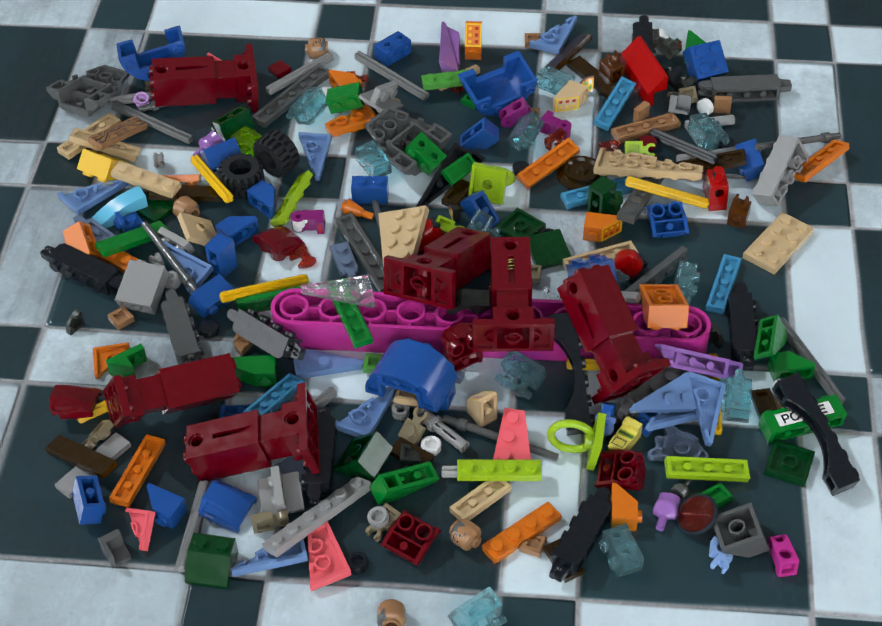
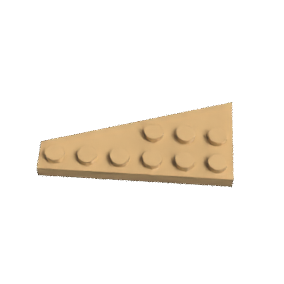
M601 146L594 165V174L600 176L616 175L618 177L634 176L635 178L652 177L653 179L670 178L671 180L688 179L689 181L702 180L703 166L686 162L674 164L670 159L659 161L655 156L634 152L623 154L619 149H614L612 152L607 151V147Z
M426 205L378 213L383 269L384 257L387 255L405 259L412 254H418L429 213Z

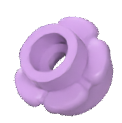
M138 92L133 98L136 106L150 103V97L145 92Z

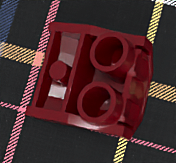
M282 225L253 236V242L259 245L261 251L270 253L274 261H282L286 256H292L305 247V243L299 236Z
M461 322L444 330L441 336L444 357L454 365L456 372L477 362H482L483 352H473V323Z
M55 385L50 394L49 409L52 415H58L60 419L93 417L95 406L103 393L101 389Z
M632 450L600 452L597 482L594 484L597 489L602 487L611 489L612 483H617L624 490L636 489L640 491L644 488L646 467L642 452H634Z
M404 510L389 529L381 546L418 566L442 530L429 525L427 522Z

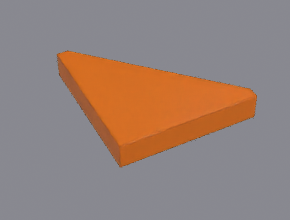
M129 342L93 348L95 379H99L108 370L105 360L130 349Z

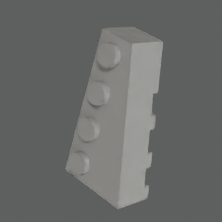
M778 136L777 141L773 145L772 152L766 160V165L760 173L759 180L753 188L752 194L758 204L778 206L788 191L787 186L795 181V174L797 172L800 173L803 169V162L809 160V156L799 137Z

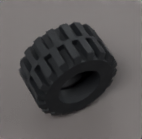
M271 129L253 144L254 155L258 157V160H261L263 169L277 178L286 175L300 162L298 149L293 141L285 133L277 129Z
M234 154V156H228L219 165L220 181L232 193L235 199H246V190L262 179L265 181L263 164L261 160H258V157L252 156V154Z

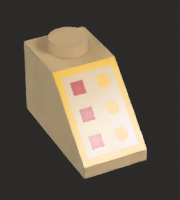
M570 80L553 97L552 111L560 112L579 109L589 98L588 86Z
M482 391L467 399V413L478 426L483 427L497 419V393L495 391Z

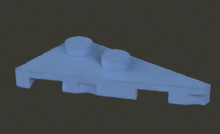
M577 16L569 17L566 19L565 24L561 26L558 24L548 32L541 34L540 39L536 41L531 40L529 48L559 54L577 22Z
M113 180L114 184L102 186V183L85 188H76L73 193L63 195L62 191L57 193L59 200L74 213L80 215L129 186V183Z
M163 241L186 273L192 276L195 285L199 288L213 272L212 265ZM186 287L188 293L191 295L192 292L188 287Z
M689 373L682 374L632 405L629 409L630 413L693 412L696 410Z
M387 387L384 397L378 396L375 399L372 397L362 403L357 409L348 412V416L340 422L336 420L337 430L355 437L374 432L391 404L397 389Z

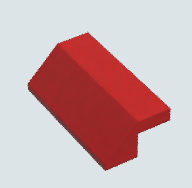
M638 36L621 53L620 62L625 66L624 73L628 80L637 83L635 90L642 101H647L650 103V106H653L654 93L667 90L668 75L642 37Z

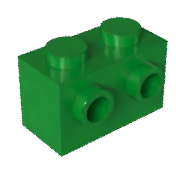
M360 82L327 89L325 101L331 114L342 113L347 110L363 107L364 102L359 98V95L364 92Z
M423 132L403 151L414 159L420 170L428 176L447 157Z

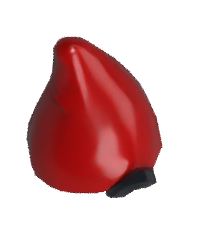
M434 217L426 221L418 254L424 250L426 245L444 235L440 228V223L436 222Z
M627 248L619 251L614 258L616 274L624 279L635 278L649 264L642 260L640 254L635 250Z

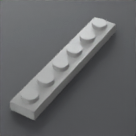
M359 476L352 478L347 484L335 490L333 494L321 500L316 506L304 512L299 518L287 524L286 527L276 534L270 536L269 539L262 543L264 551L275 557L280 556L368 493L371 482Z

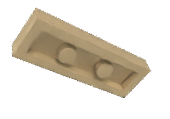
M485 481L450 506V513L458 520L465 518L471 520L509 493L511 485L507 481Z

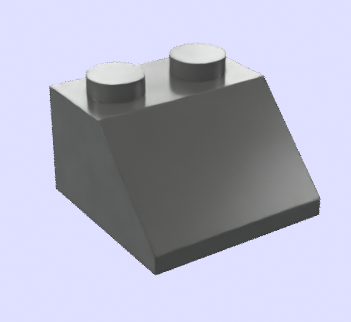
M752 503L718 514L713 526L724 554L749 558L769 551Z

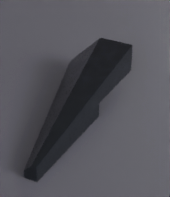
M455 142L415 207L427 206L451 187L441 174L443 169L467 153L477 163H482L485 157L473 149L469 152Z

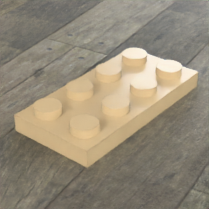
M782 212L747 248L742 258L775 275L813 234L814 228Z

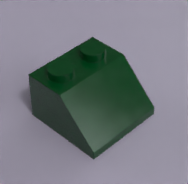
M377 431L353 438L335 465L334 470L351 478L359 476L366 480H373L379 475L381 466L389 459V453L393 447Z
M193 532L187 551L185 583L228 589L232 575L231 568L235 566L238 556L236 538Z

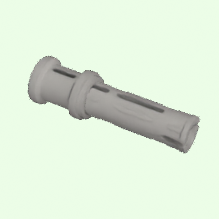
M421 410L420 417L425 412L430 413V418L423 422L427 426V430L439 434L461 453L468 449L470 443L444 424L442 417L434 415L429 410Z

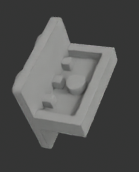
M394 80L359 95V98L366 105L372 106L378 113L388 106L398 110L403 107V104L394 99L399 85Z
M279 466L270 467L271 475L258 479L262 512L272 511V514H276L279 511L287 510V513L290 514L305 510L298 471L282 474Z

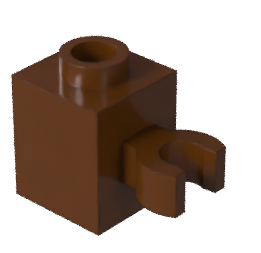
M616 50L612 56L607 53L606 58L601 59L599 63V71L613 82L619 81L621 76L624 77L625 67L619 61L620 54Z
M736 194L729 209L727 225L745 228L752 201H749V196H746L744 200L739 198V194Z

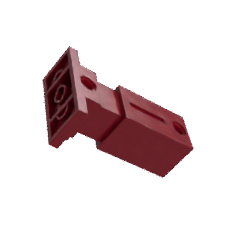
M245 44L246 51L242 52L243 55H233L234 60L214 61L213 56L152 59V66H149L150 88L154 89L151 90V100H155V107L217 104L216 99L236 98L237 103L247 102L248 106H251L252 113L258 112V81L252 44Z
M457 226L424 247V254L421 256L412 254L405 259L389 255L385 256L384 294L449 310L454 309L456 290L490 268L491 233Z
M491 237L490 265L493 319H473V352L553 351L554 318L534 319L530 237Z
M597 264L589 269H585V267L579 268L574 271L573 276L564 279L563 284L557 288L585 352L593 353L601 371L596 375L601 388L597 390L598 393L591 397L594 405L626 396L671 365L668 358L659 360L656 357L652 359L649 351L642 352L634 335L638 327L609 265L600 266Z
M230 353L161 368L153 376L136 379L135 375L122 377V375L113 376L103 390L109 418L114 424L112 429L120 428L123 424L139 421L145 414L162 411V414L165 415L232 399L241 389L240 378L236 377L235 359L231 358Z
M305 382L297 384L295 401L282 404L281 411L260 415L258 410H253L186 426V435H184L186 451H184L183 457L185 463L190 465L192 474L196 475L199 481H211L272 467V460L293 456L295 461L303 460L305 467L309 468L312 475L320 473L318 407Z

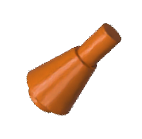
M350 198L347 201L344 200L341 206L343 215L353 213L355 217H364L369 220L374 218V213L364 210V208Z

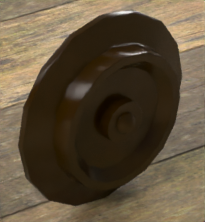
M574 156L557 169V179L569 190L590 186L601 176L594 174L596 159L587 156Z

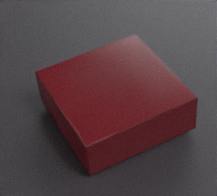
M279 60L268 67V72L280 79L291 72V67L282 60Z

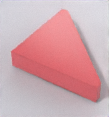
M126 508L125 512H129L132 520L130 524L134 535L138 537L140 542L139 549L148 551L155 512Z

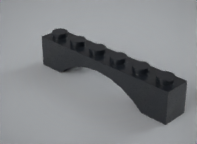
M568 313L552 314L550 318H554L555 321L554 342L567 355L574 373V392L570 403L564 411V420H578L592 428L595 419L594 414H590L589 407L592 406L591 395H587L586 387H589L588 376L583 373V368H586L585 356L580 354V349H583V345ZM566 428L567 436L585 434L579 429Z
M799 372L778 380L772 390L780 405L800 417L810 427L819 442L823 455L824 469L822 479L831 495L835 496L854 488L860 481L859 473L851 465L847 452L842 449L836 433L828 425L827 417L820 411L816 398L808 390L806 381L801 378Z

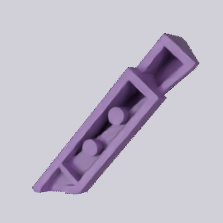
M442 21L439 53L442 73L459 71V32L447 27L446 23Z
M655 344L656 349L661 352L662 356L669 359L671 363L669 367L721 379L727 378L740 383L744 363L668 345Z

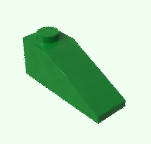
M779 315L760 319L754 351L755 360L775 355L786 344L788 331Z
M272 355L231 357L235 359L236 377L240 378L241 382L256 387H268L277 384L276 357Z
M429 461L379 474L369 488L377 504L381 505L396 501L437 482L439 477Z

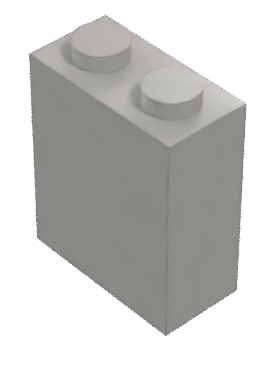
M140 259L137 261L129 260L115 298L119 307L124 306L129 310L155 315L169 277L165 266L160 263L150 264Z

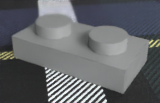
M162 226L157 233L162 241L190 255L195 251L191 243Z

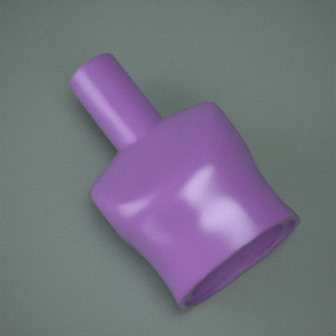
M211 130L208 135L199 140L200 148L193 156L198 155L201 157L200 151L224 142L223 139Z
M667 492L659 494V498L653 508V515L659 518L656 530L664 531L667 520L677 518L678 506L681 502L679 496Z

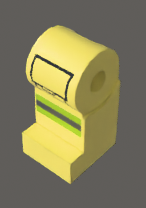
M626 416L622 421L621 427L610 440L608 450H631L641 437L643 424Z

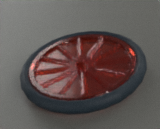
M695 494L688 497L678 508L676 522L679 529L691 536L704 534L716 522L718 506L715 500L706 494Z

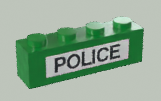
M837 394L832 396L825 395L816 399L820 411L827 417L830 428L843 425L847 413ZM784 407L765 411L761 414L758 423L767 444L774 443V440L783 441L813 433L800 417Z

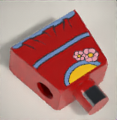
M716 166L705 172L702 185L704 196L708 198L709 211L727 210L729 184L724 168Z

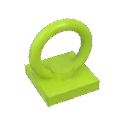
M474 162L472 164L468 196L483 190L491 203L503 205L506 186L512 185L516 177L512 171L506 168Z
M598 412L593 429L586 423L578 420L565 419L557 421L548 428V441L552 446L563 452L582 453L588 451L586 469L594 471L603 445L606 414ZM562 428L579 429L585 433L584 442L580 445L565 444L556 438L555 433Z

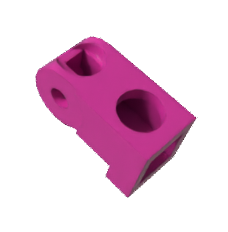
M783 534L768 537L769 553L775 564L777 577L797 575L799 559L788 536Z

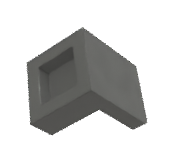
M672 93L668 112L689 115L692 96Z
M118 529L98 538L101 549L112 569L132 559Z

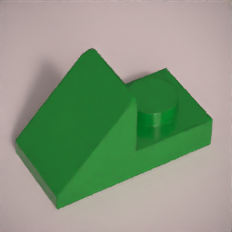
M140 343L105 361L110 375H122V377L135 375L136 377L134 367L146 362L147 357L145 349Z

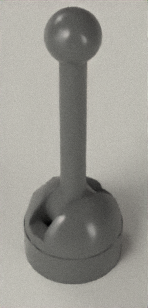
M687 479L684 484H675L670 489V493L679 496L681 502L684 501L689 492L687 486L692 480Z

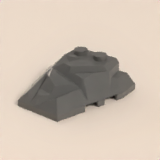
M102 65L87 70L86 75L79 78L75 74L72 76V80L68 82L63 79L58 80L47 86L46 90L53 99L58 100L61 109L82 115L83 117H89L113 96L130 74L125 70Z
M390 106L365 124V128L390 163L405 175L412 174L416 176L421 172L417 162L403 152L421 132L441 151L452 137V133L439 124L434 123L432 126L424 123L423 118L413 119L409 117V113Z

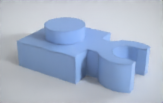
M714 536L710 541L709 557L714 558L710 567L714 569L718 565L722 569L721 573L724 574L729 568L733 555L724 554L718 538Z

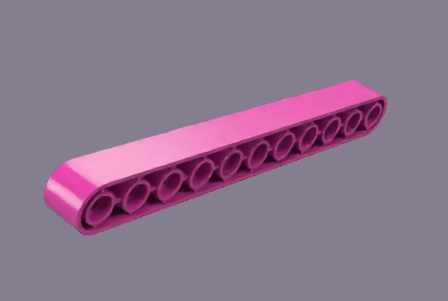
M287 289L277 294L271 303L273 322L284 326L283 330H290L296 333V337L302 340L301 345L306 349L385 353L392 342L410 338L423 344L428 343L432 345L436 351L444 356L441 336L445 329L461 322L473 323V319H493L492 308L478 315L466 308L451 316L446 312L445 308L387 295L384 292L350 291L373 338L372 344L354 349L329 296L328 290ZM532 299L534 319L550 318L552 314L568 313L562 300ZM627 303L638 327V330L634 332L642 352L649 351L652 359L656 357L659 360L664 359L661 352L656 349L655 344L668 345L703 354L707 353L711 321L702 310L689 306L687 328H681L680 330H672L670 328L652 330L647 328L644 321L642 304ZM555 342L553 351L483 352V358L567 361L568 358L561 347ZM584 348L580 349L581 356H585L586 359H595L592 352L586 353Z

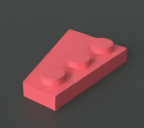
M504 408L493 460H531L525 411Z
M327 521L308 535L311 591L352 575Z

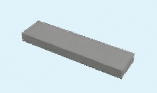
M115 432L94 451L116 460L131 447V444ZM75 466L55 483V487L71 499L73 497L72 492L76 476H91L94 474Z

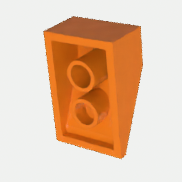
M639 284L643 316L647 328L652 330H660L661 328L680 330L681 328H687L689 304L678 284Z

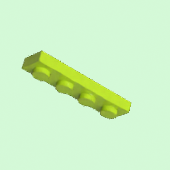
M309 170L297 176L270 222L273 227L281 224L285 225L290 220L289 215L297 208L296 203L304 196L303 191L311 183L310 179L313 174Z
M666 456L664 459L666 478L733 482H748L750 479L747 460Z
M457 460V481H541L542 478L541 460Z

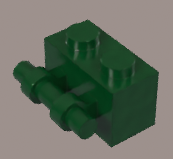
M239 106L212 121L214 126L211 129L215 133L217 132L223 141L248 134L256 126L249 109Z
M603 175L591 184L588 190L587 212L617 215L623 204L622 192L616 190L617 184Z

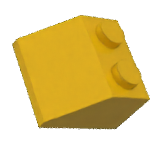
M83 149L77 169L83 171L85 176L93 177L94 175L98 181L107 183L108 180H117L111 177L110 172L119 161L130 163L103 152Z

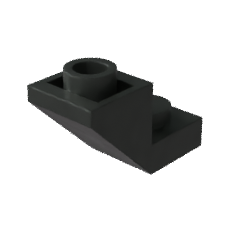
M672 65L664 69L668 75L667 84L674 90L685 88L697 82L695 75L690 77L684 75L681 66L674 68Z
M460 289L456 291L455 308L452 310L446 309V312L452 316L467 308L478 315L492 308V292L490 290Z

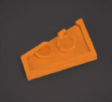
M364 104L360 110L353 109L351 114L347 116L341 115L325 123V129L332 137H339L350 132L353 133L357 130L365 129V124L375 117L376 114L369 105Z

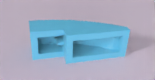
M136 186L108 202L92 218L105 228L115 225L114 220L116 218L114 212L118 211L123 217L148 207L146 195L140 186Z

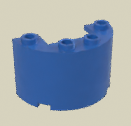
M180 25L164 30L168 41L167 45L138 54L132 39L117 43L118 59L124 70L137 79L150 81L149 66H152V59L184 57L185 44Z
M519 51L504 56L503 67L476 77L475 70L470 69L458 74L461 84L479 113L486 116L498 117L499 111L521 97L526 100L535 91L537 85L536 77Z
M407 338L394 341L388 346L366 381L365 391L384 397L387 392L386 386L416 394L419 408L437 413L458 377L454 365L436 351L432 345Z

